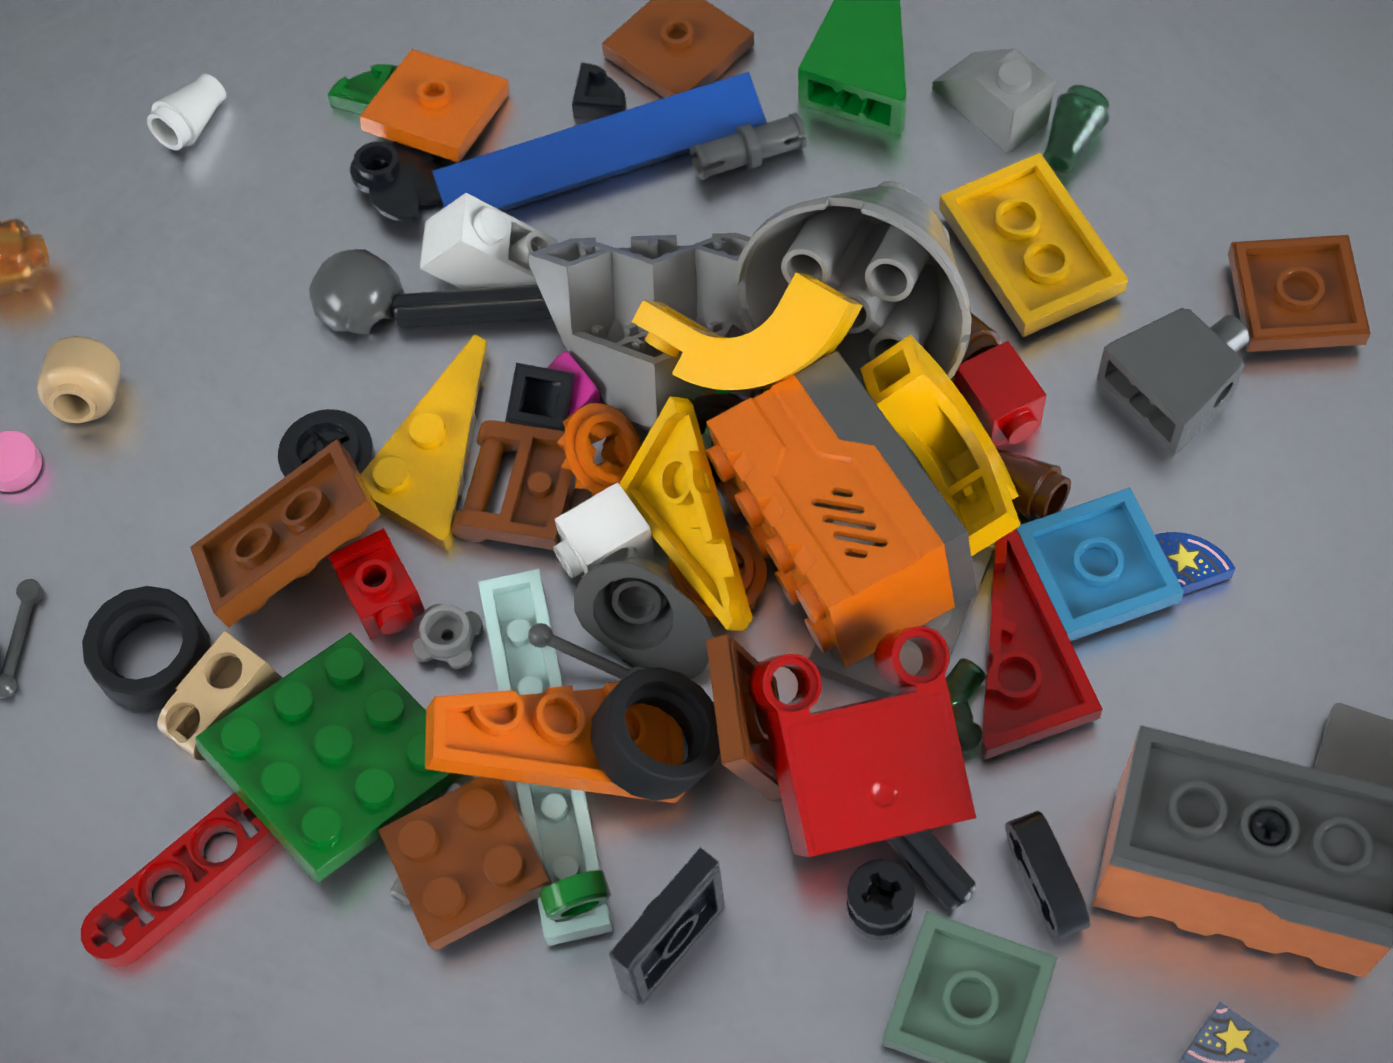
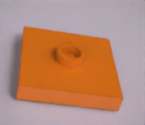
M411 49L360 115L361 129L364 132L459 163L509 95L508 79Z

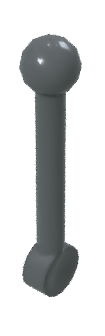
M34 579L22 581L16 589V594L21 603L0 674V698L2 699L9 698L17 689L13 676L33 605L38 604L44 597L43 588Z
M534 624L528 632L529 641L533 646L539 648L552 647L619 679H624L639 669H645L641 666L628 669L554 635L547 624Z

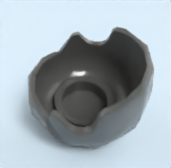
M365 249L344 250L330 256L321 264L309 287V295L314 313L321 322L333 331H349L359 334H369L372 325L380 319L388 318L393 320L394 297L397 294L404 293L399 276L393 268L384 260Z

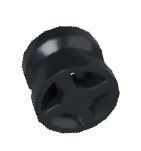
M884 859L868 861L858 867L850 877L847 889L846 907L849 920L857 931L868 938L877 940L889 939L903 932L911 921L915 899L914 883L906 869L896 862ZM878 885L880 889L887 890L890 893L895 891V894L889 896L884 892H880Z

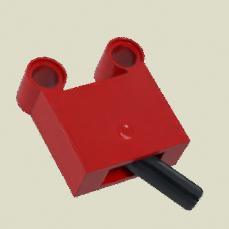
M914 626L886 634L878 642L875 649L874 666L878 675L887 684L898 689V694L810 713V709L818 701L822 691V678L817 666L809 658L799 654H783L760 661L750 675L748 681L749 694L753 703L764 715L793 854L813 857L886 840L946 909L954 910L961 904H964L972 896L976 883L929 830L976 818L945 677L950 663L949 648L945 639L936 630L926 626ZM907 640L914 642L922 653L923 663L915 675L909 674L900 662V651L902 645ZM781 666L789 669L798 681L796 696L787 704L780 702L774 696L771 689L773 674Z

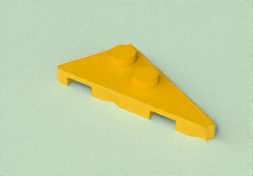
M476 334L473 335L360 474L379 512L446 552L453 544L454 534L451 532L457 500L462 498L465 482L462 474L464 466L470 457L477 420L475 407L479 387H483L487 369L485 364L487 341Z
M670 396L619 485L650 526L653 538L727 630L746 631L753 617L694 407L687 398Z

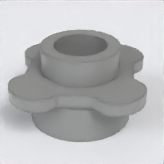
M434 604L423 613L419 627L421 637L413 642V652L417 659L423 662L437 659L448 662L454 669L464 668L473 659L470 648L474 636L481 633L483 629L482 620L476 612L468 611L464 613L460 608L453 605ZM446 632L453 633V638L449 641L442 639L443 634Z

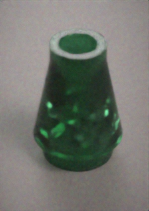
M1073 85L1068 88L1065 94L1057 98L1047 148L1043 154L1051 169L1061 173H1071L1077 161L1108 123L1109 115L1107 110L1109 102L1099 91L1084 85Z

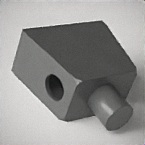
M1180 308L1106 345L1103 349L1097 379L1175 455L1183 449L1236 390L1244 367L1242 358L1236 352L1249 343V333L1244 324L1233 315H1226L1217 323L1208 327L1190 309Z

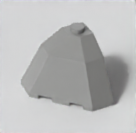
M714 233L712 238L699 243L677 246V235L631 236V247L614 248L596 242V238H571L528 254L529 267L567 352L593 381L599 390L600 397L607 405L620 411L628 420L640 424L644 430L650 431L670 396L693 400L704 395L706 389L716 393L718 389L701 387L672 375L683 352L680 351L677 357H673L654 348L645 341L648 331L634 324L632 320L642 301L648 300L663 302L710 331L724 337L732 324L740 328L736 316L740 309L737 284H733L738 259L751 237L739 233Z

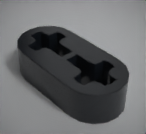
M1037 810L1006 822L1005 830L1011 851L1042 920L1052 937L1058 940L1089 928L1090 918L1086 903L1044 815Z

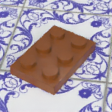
M337 439L190 547L212 611L228 628L245 615L255 613L261 609L271 596L294 579L310 573L321 559L346 541L359 537L370 523L381 516L351 455Z

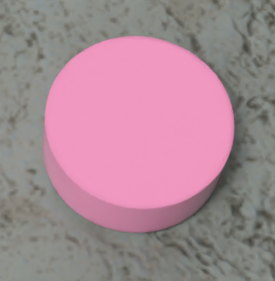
M13 430L0 432V491H18L30 485L37 478L42 467V456L33 441L26 434Z

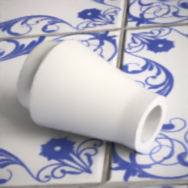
M202 74L196 81L153 103L152 113L147 118L150 131L161 144L169 149L179 150L183 146H192L217 107L226 99L225 89L213 76Z

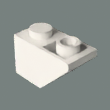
M464 193L425 221L420 269L462 290L537 285L528 264V254L557 244V240L478 198Z

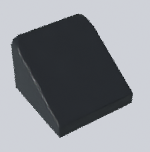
M516 363L505 422L565 431L562 421L567 419L575 373Z

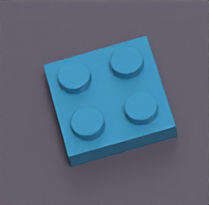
M1130 487L1030 521L1016 528L1070 641L1181 602L1184 591Z

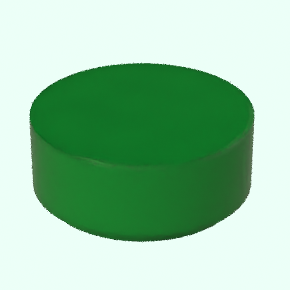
M593 870L557 881L541 890L539 896L546 917L551 918V920H562L586 913L605 904L609 900L611 892L604 871Z

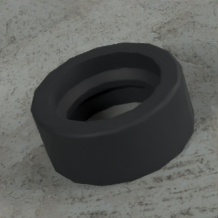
M153 586L124 590L104 602L89 620L82 640L84 664L107 697L125 709L143 712L163 709L168 700L177 691L176 687L211 647L210 636L189 602L170 589ZM158 619L171 621L179 627L182 632L183 642L178 655L168 667L153 676L136 680L125 678L118 674L113 666L112 658L117 644L128 631L141 623Z
M661 667L639 669L633 672L614 687L603 700L592 719L591 744L597 763L614 784L632 796L652 801L677 798L693 787L713 767L720 754L714 702L700 685L682 673ZM642 703L658 707L672 716L681 727L688 745L686 761L680 765H669L657 762L643 753L630 737L626 726L625 712L628 707L633 704Z

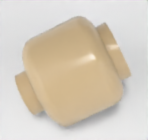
M81 336L60 339L49 347L44 357L37 381L38 398L47 410L65 422L79 424L98 420L110 411L115 401L121 377L120 361L110 348L95 339Z

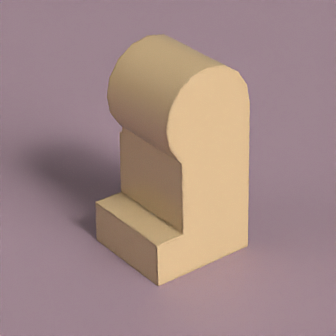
M224 630L176 687L177 691L160 712L157 727L161 733L195 760H205L197 750L195 737L283 677L262 658Z

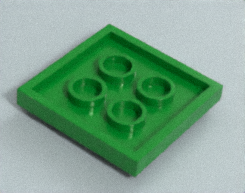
M351 632L195 737L199 753L317 884L380 838L381 835L378 831L380 828L419 809L464 776V774L425 769L426 710Z

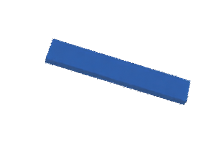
M746 72L432 172L444 208L464 193H468L504 212L690 153L691 145L702 144L733 134L737 126L748 123L755 127L765 124L767 121L750 73Z

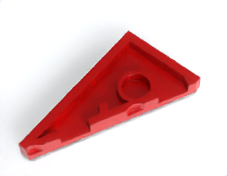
M1016 529L995 541L981 742V753L985 760L1098 720L1103 710Z

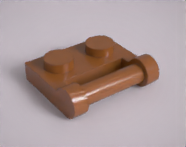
M495 420L482 422L476 441L480 446V451L464 507L456 511L451 532L456 537L469 542H483L487 539L554 550L553 546L560 543L554 519L568 511L576 480L571 470L561 468L566 455L565 450L557 444V441L565 434V431ZM510 450L517 451L500 514L489 513L487 511L503 454L508 453Z

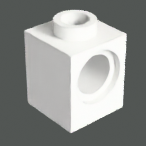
M618 482L554 519L560 543L553 546L558 560L571 578L579 574L583 577L595 566L612 561L619 562L630 558L649 559L655 555L650 526Z

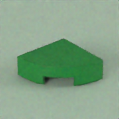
M376 64L370 66L371 71L358 74L349 80L347 76L341 78L327 94L331 107L362 114L398 66Z

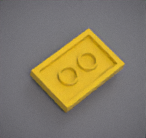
M1041 153L940 195V212L1022 337L1126 291L1127 276Z

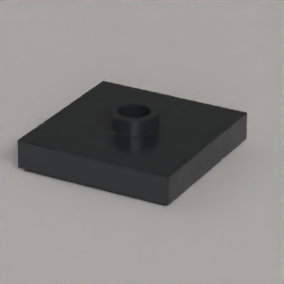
M701 847L660 895L649 903L639 919L609 953L620 990L637 1004L643 1003L725 907L719 862Z

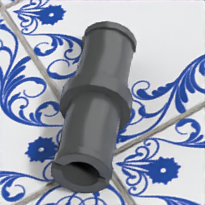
M792 113L787 117L755 127L748 123L737 126L733 134L702 144L691 145V155H697V157L692 158L694 169L701 180H705L710 176L744 165L749 170L760 167L763 159L794 149L805 148L807 139L805 137L799 138V135L806 134L805 128L797 113Z

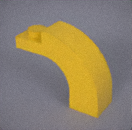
M796 272L772 315L761 326L742 336L727 338L718 335L663 302L643 300L632 322L648 331L645 341L654 348L673 357H677L680 351L683 352L672 375L686 382L711 389L753 390L772 387L776 383L830 355L843 341L863 305L811 275Z
M911 334L860 368L868 394L894 430L913 451L932 483L966 528L971 556L1021 526L1012 502L1013 499L1018 497V493L991 438L951 379Z

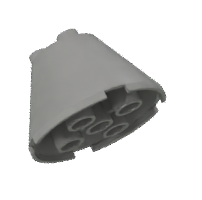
M884 181L877 187L803 201L775 213L749 239L738 259L734 272L733 284H737L740 306L736 316L739 326L745 334L761 326L772 315L796 272L811 275L862 304L863 307L850 330L832 353L838 350L865 389L860 368L910 334L931 355L947 376L952 379L968 348L972 318L968 293L949 244L950 236L948 230L942 225L939 217L928 204L914 194L907 192L903 185L894 181Z

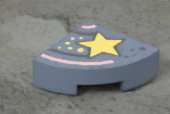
M1219 1002L1179 1063H1264L1280 1044Z

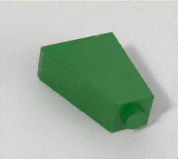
M900 0L833 1L798 68V104L901 136L905 122L906 81Z

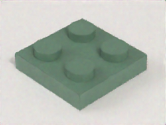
M926 911L882 1038V1045L929 1063H1025L1058 957Z

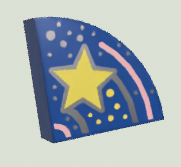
M1166 532L1155 534L1184 594L1232 578L1236 569L1228 556L1211 542L1187 533Z

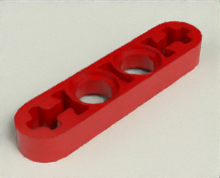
M234 792L89 912L81 927V942L85 950L104 966L119 968L130 965L279 841ZM242 813L257 830V833L251 838L241 823L236 820ZM225 831L234 833L237 836V847L230 858L216 863L205 859L204 848L211 836ZM172 874L182 876L185 880V889L179 900L169 906L155 905L152 901V890L159 879ZM135 901H138L139 905L154 918L147 925L130 907ZM113 922L123 927L122 933L126 938L117 947L107 942L108 936L104 931Z

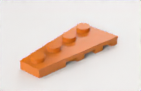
M608 682L603 688L573 690L572 685L548 687L544 693L518 695L515 690L435 696L426 708L425 769L644 799L632 796L609 779L597 763L591 744L592 719L603 700L619 682ZM642 703L633 704L628 707L625 712V722L629 735L638 748L657 762L669 765H680L683 763V731L675 719L658 707ZM684 792L683 794H681L680 796H678L677 798L665 799V800H659V801H660V802H668V803H676V802L685 794V792Z

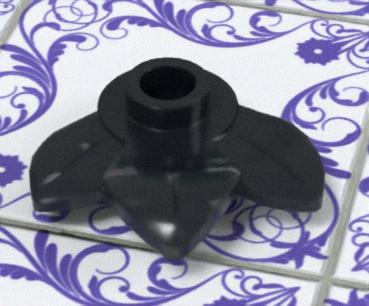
M370 142L361 146L356 151L350 165L352 182L361 191L370 193L372 206L381 215L396 221H414L419 214L420 205L429 206L442 203L432 172L443 168L433 162L437 155L398 142H393L392 144Z

